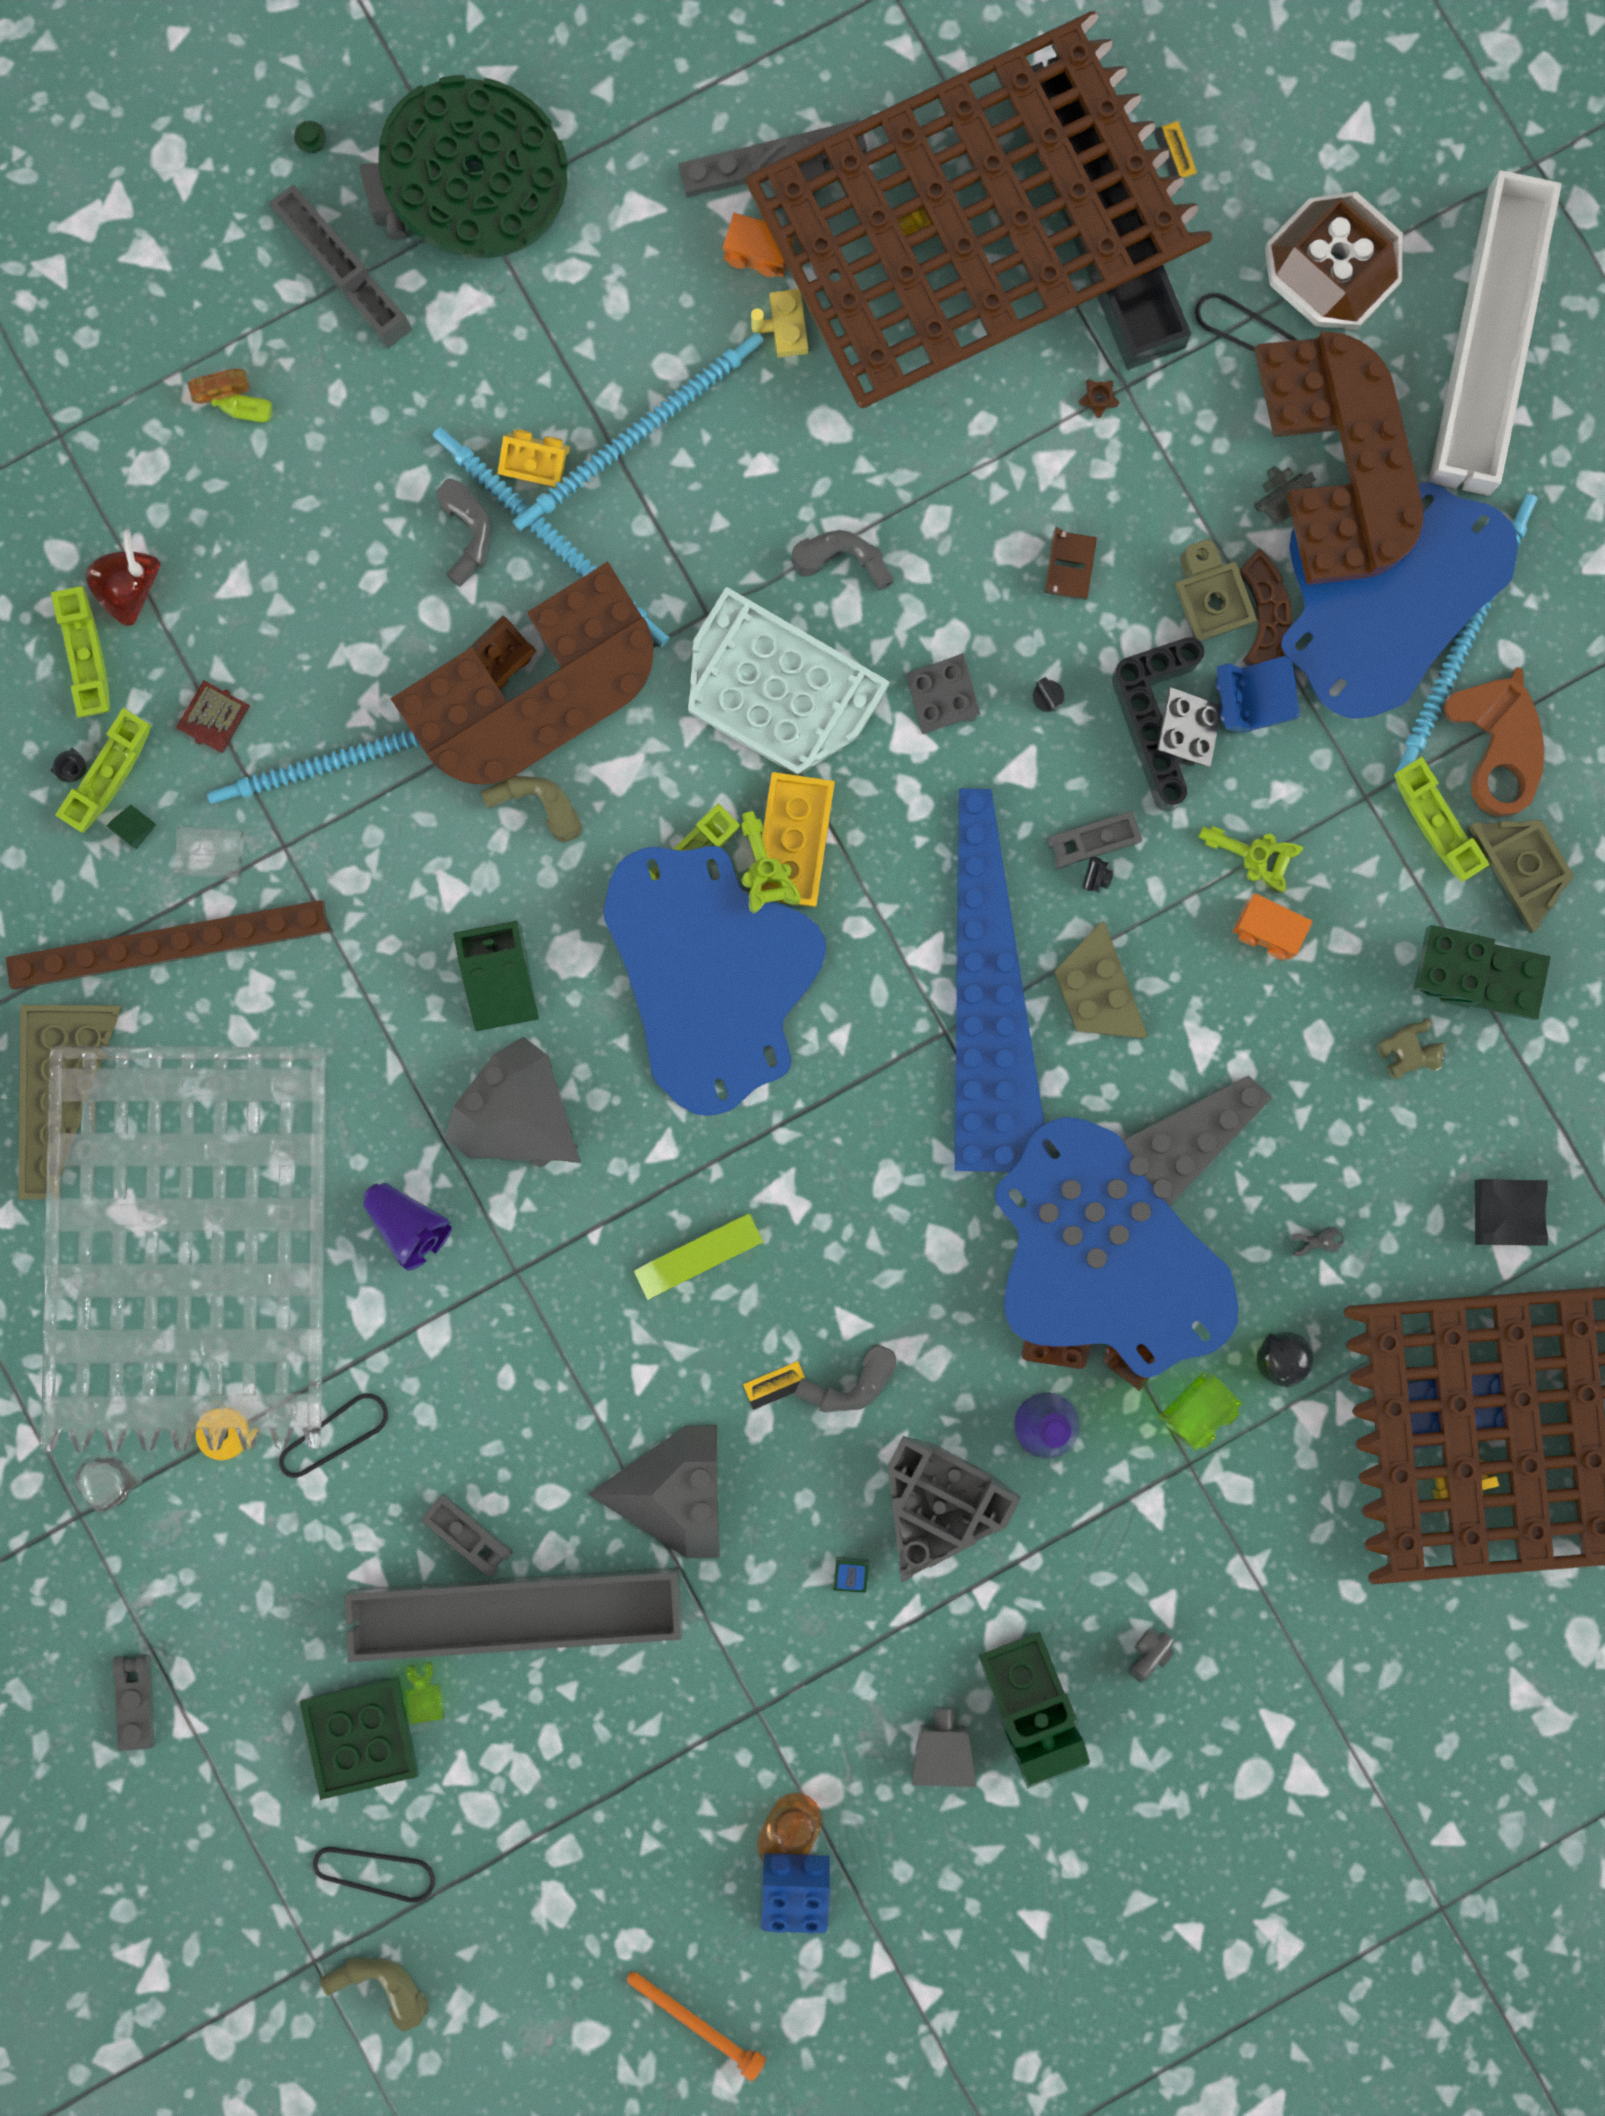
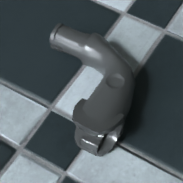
M448 478L438 488L436 492L437 499L447 515L451 518L456 516L472 530L474 535L469 545L463 550L464 555L446 573L452 582L461 587L478 567L482 569L485 565L492 535V524L488 513L472 495L471 491L461 482Z
M835 530L820 534L812 539L806 538L797 543L792 551L791 562L800 576L814 575L824 568V564L843 553H852L859 561L861 567H866L879 591L889 587L895 581L882 559V551L850 531Z
M881 1345L871 1347L862 1361L861 1365L864 1366L858 1384L849 1393L837 1391L832 1387L826 1389L801 1378L794 1395L820 1407L819 1411L825 1413L861 1410L872 1404L884 1389L894 1372L896 1355L894 1351Z

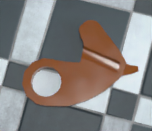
M1515 667L1511 678L1491 681L1448 696L1443 709L1449 721L1456 723L1469 722L1491 735L1489 745L1471 776L1470 784L1471 796L1478 807L1493 817H1510L1528 807L1536 794L1544 767V742L1539 716L1528 691L1524 687L1522 668ZM1496 767L1508 769L1517 778L1519 785L1518 794L1511 803L1500 802L1489 791L1488 776L1492 769Z

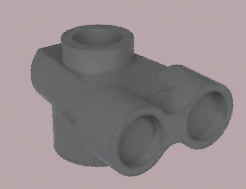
M1150 1627L1134 1646L1142 1656L1139 1660L1135 1661L1128 1669V1672L1139 1682L1146 1681L1154 1672L1157 1664L1163 1667L1171 1659L1175 1652L1170 1648L1175 1641L1165 1632L1158 1634Z

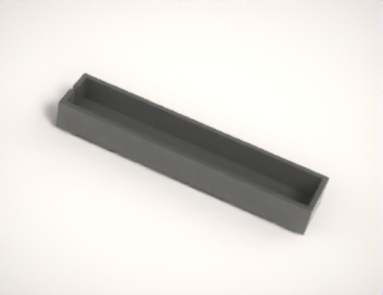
M679 1567L351 1589L345 1594L346 1625H353L359 1620V1625H354L346 1632L348 1662L681 1640L683 1635Z

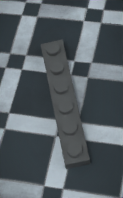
M860 119L792 136L806 138L816 143L859 122ZM863 134L855 139L864 154L867 152V146ZM780 139L679 163L686 197L746 184V176L753 173L750 167ZM823 154L825 164H828L829 162L825 154Z

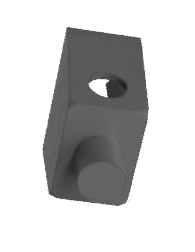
M378 163L360 164V172L370 211L376 225H387V236L391 239L405 238L406 225L396 215L384 193L380 181Z
M947 1706L935 1707L934 1725H920L911 1770L912 1785L976 1787L969 1733L966 1726L954 1725L955 1708Z

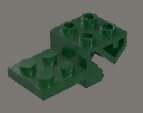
M1430 925L1426 927L1414 991L1428 997H1439L1442 1002L1466 1008L1472 1006L1537 1020L1539 1019L1551 956L1494 944L1495 939Z
M1040 1632L978 1656L1002 1716V1726L1027 1789L1090 1764L1084 1740L1075 1726L1078 1723L1067 1693L1063 1690Z

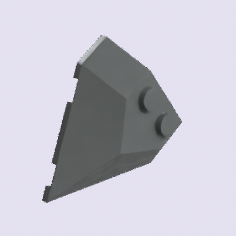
M525 1037L495 1053L453 1106L445 1139L470 1159L499 1158L501 1160L568 1161L581 1163L579 1153L573 1142L572 1130L560 1090L553 1076L550 1057Z
M717 1425L684 1426L588 1495L686 1558H720Z
M903 1436L888 1463L901 1583L912 1578L914 1574L925 1568H931L976 1544L978 1540L989 1534L997 1533L1006 1528L1021 1497L991 1473L933 1443Z

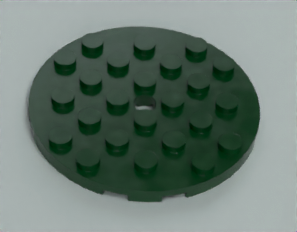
M452 75L441 77L438 82L424 87L420 85L397 103L389 114L382 130L379 143L378 170L389 204L396 215L413 233L434 247L455 255L470 258H495L518 252L530 246L541 238L556 220L563 205L568 185L566 152L562 140L558 139L556 132L552 128V122L535 102L520 91L490 78L484 77L483 81L466 79L465 75ZM469 161H476L481 165L482 170L469 173L465 164Z

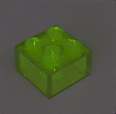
M1202 1372L1158 1418L1185 1446L1195 1451L1199 1447L1203 1450L1215 1440L1217 1435L1214 1432L1222 1424L1228 1426L1239 1416L1240 1412L1237 1409L1243 1403L1215 1375Z

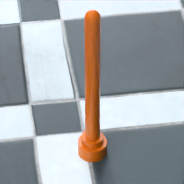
M630 1972L628 1974L627 1982L629 1985L737 2062V2068L741 2070L740 2074L751 2082L755 2080L767 2058L756 2050L753 2052L749 2049L744 2051L637 1972Z

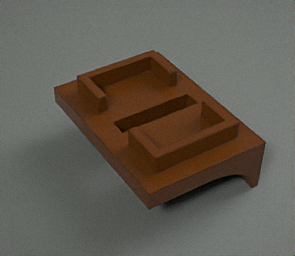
M1057 526L1055 527L1052 535L1043 593L1084 600L1088 599L1097 537L1070 533L1059 529ZM1055 561L1084 565V569L1055 565Z

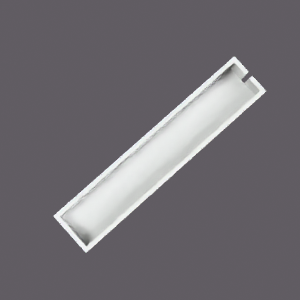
M1500 170L1488 188L1428 481L1430 483L1454 489L1463 484V491L1490 496L1502 482L1562 183Z

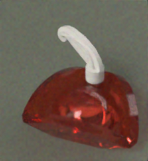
M125 529V551L110 553L96 559L88 566L85 576L88 587L101 606L121 624L132 626L136 622L161 563L154 556L133 552L131 532L129 529Z

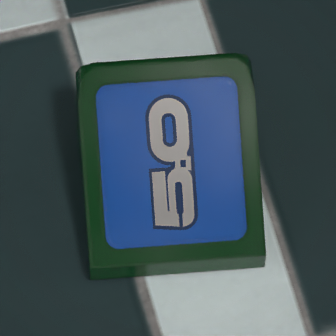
M836 1557L833 1590L866 1593L869 1560Z

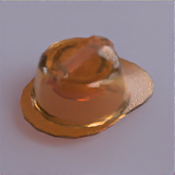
M801 1793L787 1794L774 1805L760 1831L757 1841L758 1853L763 1862L764 1854H809L820 1833L822 1815L817 1803L808 1795Z

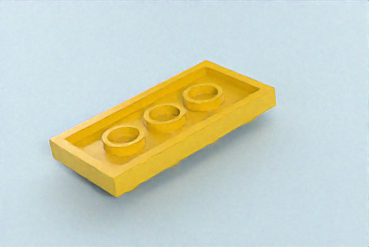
M772 772L763 826L764 831L762 833L767 858H775L779 860L780 865L786 863L791 867L792 872L788 878L797 888L801 898L800 902L795 905L816 908L835 781ZM766 882L760 886L761 891L780 887L777 883ZM782 899V900H778V901H774V902H777V903L788 904V903L784 902L783 899Z

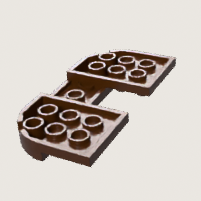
M1321 332L1318 338L1258 344L1254 349L1273 437L1339 431L1351 484L1291 490L1287 495L1307 585L1369 578L1389 571L1416 544L1423 525V506L1394 383L1387 365L1373 349L1362 341L1337 332Z
M608 561L526 612L561 669L509 702L506 701L473 647L390 698L426 755L441 771L452 778L471 784H493L504 781L628 704L641 691L649 677L653 663L651 632L645 618L641 616Z

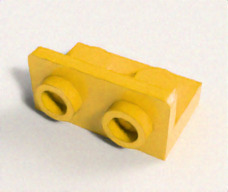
M514 429L513 433L503 436L497 474L556 487V482L562 483L566 455L570 452V446L562 445L563 440L560 438L544 436V440L532 438V432Z

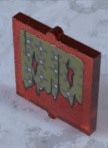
M203 680L176 728L193 737L197 744L201 745L204 743L223 754L250 706L232 696L229 690L225 689L223 691Z

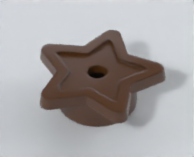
M1088 379L1086 381L1087 394L1079 400V404L1092 408L1096 418H1100L1106 408L1118 407L1120 402L1113 396L1112 390L1114 382L1112 380L1094 382ZM1101 395L1102 399L1098 400L1096 396Z

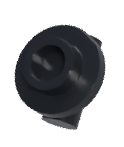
M1044 677L1036 682V687L1032 694L1033 703L1043 712H1053L1063 705V688L1057 682Z
M72 747L69 751L62 752L55 758L53 768L50 771L63 782H75L84 775L86 762L82 755Z
M1091 857L1082 888L1100 893L1102 888L1108 889L1114 871L1109 869L1110 863L1098 857Z

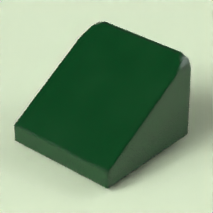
M129 805L113 818L106 827L130 846L137 849L157 824L133 805Z

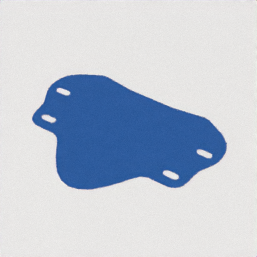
M1420 483L1418 488L1421 500L1424 496L1430 494L1434 497V501L1423 512L1422 530L1416 544L1397 565L1389 571L1374 577L1307 585L1295 529L1293 528L1289 548L1305 607L1303 614L1284 634L1282 650L1306 674L1317 698L1323 705L1336 714L1357 719L1376 716L1402 706L1409 700L1428 668L1470 618L1504 589L1513 578L1518 550L1517 536L1512 523L1502 512L1489 504L1461 499L1434 483ZM1482 515L1488 516L1489 522L1479 533L1473 532L1472 526ZM1305 633H1311L1313 635L1312 641L1305 649L1297 650L1295 645ZM1339 679L1346 680L1347 685L1338 696L1333 697L1329 694V690Z
M707 846L686 851L647 847L627 855L618 863L609 881L603 913L607 927L624 961L646 1034L652 1076L655 1082L679 1106L694 1114L710 1116L728 1112L739 1105L754 1089L777 1080L788 1072L791 1066V1055L783 1031V1022L788 1012L807 991L822 967L826 953L825 937L818 925L810 918L787 906L769 902L765 903L756 914L750 912L749 894L745 893L739 886L730 856L720 847ZM650 859H654L657 862L660 871L659 880L654 881L650 877L647 862ZM709 859L716 861L720 873L718 880H712L709 876L706 862ZM766 1046H771L774 1050L777 1064L774 1067L768 1066L763 1051ZM716 1079H722L725 1083L728 1097L725 1100L718 1098L714 1085Z
M1063 1117L1052 1120L1040 1127L1031 1136L1020 1162L1000 1181L995 1189L997 1205L1016 1227L1019 1235L1018 1247L1009 1272L1004 1298L1005 1315L1012 1331L1023 1340L1044 1346L1107 1344L1115 1348L1136 1374L1146 1378L1155 1377L1181 1360L1211 1354L1219 1349L1233 1334L1238 1320V1301L1232 1273L1227 1264L1186 1227L1164 1199L1158 1198L1154 1194L1153 1186L1144 1175L1135 1176L1131 1173L1129 1164L1133 1156L1121 1137L1115 1132L1084 1119ZM1044 1140L1052 1142L1060 1153L1059 1158L1053 1159L1042 1147ZM1119 1179L1125 1182L1127 1193L1123 1198L1113 1199L1108 1195L1107 1186L1112 1180ZM1068 1180H1075L1081 1186V1193L1074 1200L1064 1198L1061 1193L1062 1185ZM1010 1189H1017L1025 1198L1027 1204L1024 1208L1018 1207L1009 1196ZM1094 1202L1100 1203L1105 1209L1104 1218L1096 1223L1090 1222L1085 1216L1086 1207ZM1138 1202H1145L1151 1208V1216L1144 1222L1136 1221L1131 1215L1132 1207ZM1046 1203L1054 1204L1059 1210L1058 1218L1052 1223H1045L1039 1217V1209ZM1116 1225L1126 1227L1129 1232V1238L1123 1245H1115L1109 1239V1232ZM1077 1226L1081 1229L1083 1238L1078 1245L1070 1246L1064 1242L1063 1232L1067 1227ZM1095 1248L1103 1250L1107 1256L1105 1265L1098 1269L1092 1268L1087 1263V1254ZM1199 1321L1210 1333L1211 1336L1208 1341H1203L1193 1330L1192 1324ZM1138 1344H1144L1155 1358L1153 1363H1146L1136 1350Z

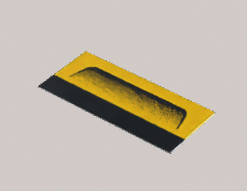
M1179 121L1155 128L1154 132L1160 148L1169 149V158L1165 162L1170 175H1179L1185 178L1197 174Z
M797 1361L743 1384L754 1410L795 1393L801 1378L805 1379Z

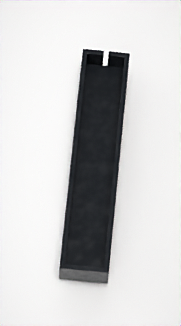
M1057 56L1048 59L1047 66L1058 61ZM1040 62L1031 67L1035 72L1043 68L1044 65L1043 62ZM1065 72L1040 84L1048 99L1073 88ZM1076 100L1054 111L1062 127L1087 115L1080 100ZM1094 127L1068 138L1076 154L1101 143ZM1108 154L1083 165L1090 181L1115 170ZM1122 181L1097 193L1104 209L1129 198ZM1052 185V188H1053L1054 193H1055L1056 198H1057L1058 195H1057V193H1056V191H1055V189H1054V187H1053V185ZM1063 209L1062 212L1069 227L1073 224L1066 210ZM1136 209L1111 221L1119 237L1144 225ZM1080 237L1074 238L1079 254L1086 253L1087 251ZM1151 237L1125 248L1133 264L1158 253ZM1093 264L1085 267L1092 284L1101 280ZM1163 265L1097 296L1127 370L1186 348L1191 331Z

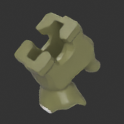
M1425 1018L1420 1023H1412L1398 1029L1389 1038L1383 1039L1375 1046L1381 1059L1386 1058L1390 1053L1395 1055L1396 1061L1386 1067L1392 1079L1398 1080L1405 1073L1416 1071L1422 1067L1429 1068L1432 1071H1437L1443 1067L1442 1062L1445 1058L1443 1048L1446 1044L1432 1043L1421 1049L1416 1034L1426 1032L1431 1028L1432 1021L1429 1018Z

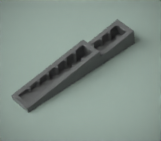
M294 184L269 202L275 213L388 349L413 330L407 317L369 275L366 267Z

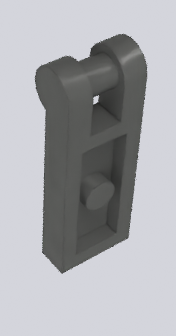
M1133 811L1056 834L1047 838L1049 848L1054 850L1056 859L1053 861L1056 869H1062L1088 860L1091 857H1098L1142 842V838ZM1073 841L1077 852L1068 854L1065 844Z
M444 1493L441 1494L421 1519L424 1524L490 1578L498 1571L497 1566L503 1559L507 1560L513 1553V1550L507 1544L495 1537ZM485 1545L493 1550L488 1558H484L479 1553Z
M138 1655L134 1659H127L126 1656H115L112 1669L115 1676L118 1751L151 1749L154 1747L150 1655ZM128 1672H136L138 1680L129 1681Z

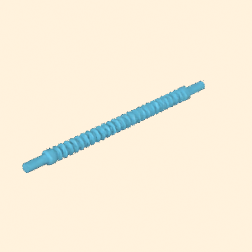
M756 332L734 350L731 348L726 350L722 354V359L716 358L715 365L710 363L708 370L702 369V375L696 374L695 380H688V386L683 384L681 385V391L675 390L674 397L671 395L667 396V402L661 401L660 407L654 406V412L648 411L646 418L640 417L639 424L634 422L632 429H625L626 434L619 433L618 440L615 438L611 440L612 445L605 444V450L599 449L597 456L591 455L590 462L585 460L583 467H576L577 472L570 471L569 478L563 477L562 483L556 482L555 489L550 487L548 494L542 493L539 495L534 505L512 521L515 527L521 531L543 513H551L556 508V503L562 504V498L569 499V493H576V487L583 488L584 481L589 483L590 476L597 477L598 470L603 472L605 465L611 466V460L617 461L619 454L625 455V449L632 450L633 443L638 445L639 438L646 439L647 432L652 434L653 427L660 428V422L666 423L667 417L673 418V412H680L681 406L687 407L688 400L691 402L695 401L694 396H701V390L708 391L709 384L714 386L715 379L722 380V374L728 375L729 369L735 370L739 367L744 357L764 343L762 336Z
M442 427L435 430L433 437L454 455V461L460 467L465 466L467 473L472 472L473 479L479 478L478 483L480 485L485 484L486 491L492 490L491 495L493 497L498 496L499 503L505 502L504 507L506 509L511 508L512 515L518 514L519 516L531 507V505H525V499H518V493H512V487L506 488V482L499 481V475H492L493 470L486 469V463H480V458L474 457V452L469 447H462ZM538 517L528 525L531 526L530 531L532 533L537 532L538 539L544 538L543 543L545 545L550 544L551 551L557 550V557L563 556L564 563L570 562V569L576 568L577 575L583 574L585 576L597 568L596 565L590 566V559H583V553L577 554V547L571 548V542H565L564 535L558 536V530H552L551 523L545 524L544 517ZM638 607V611L648 624L652 640L660 647H663L668 642L669 637L647 618L648 614L642 607Z
M1526 494L1514 521H1510L1516 531L1518 546L1521 544L1519 539L1524 538L1527 532L1526 523L1538 500L1532 494ZM1493 597L1489 602H1493L1495 600V597ZM1489 602L1480 608L1462 627L1463 630L1457 633L1459 638L1453 640L1455 646H1451L1449 649L1452 654L1446 655L1448 662H1444L1442 664L1444 670L1438 672L1440 678H1436L1434 681L1437 686L1431 687L1433 694H1429L1427 696L1429 702L1423 704L1425 710L1420 711L1421 718L1416 719L1418 726L1412 728L1414 734H1409L1405 742L1407 749L1396 772L1415 761L1418 753L1424 750L1427 744L1425 738L1431 736L1429 730L1435 727L1432 722L1438 721L1436 714L1442 712L1440 706L1444 705V698L1450 695L1448 690L1453 689L1451 682L1457 680L1455 674L1461 672L1459 666L1464 665L1465 661L1463 658L1469 655L1466 650L1472 648L1470 642L1476 640L1474 634L1479 633L1480 629L1478 626L1484 623L1481 618H1485L1487 616L1485 610L1491 608Z
M403 730L401 732L402 735L398 736L396 733H393L392 738L385 735L383 741L376 738L375 743L367 741L365 746L359 743L358 748L355 749L353 746H350L348 751L342 748L339 754L332 751L331 756L323 754L321 759L315 756L314 761L306 759L304 764L298 761L294 767L291 764H288L287 769L280 766L278 772L271 769L270 774L262 772L260 777L254 774L252 776L253 779L248 777L240 778L236 784L208 791L207 797L210 804L241 795L243 798L253 796L254 791L261 793L263 788L270 791L271 786L279 788L280 783L287 786L290 780L293 783L297 782V778H301L304 781L307 775L314 778L315 773L323 775L324 770L331 773L332 768L336 767L337 770H340L341 765H345L348 768L351 762L357 765L359 760L366 762L368 757L375 760L376 755L384 757L385 752L392 755L393 750L397 749L398 752H401L402 747H406L409 750L411 748L410 745L415 744L418 747L419 742L411 730L409 733Z

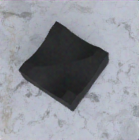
M1475 1180V1245L1548 1246L1546 1227L1547 1180Z

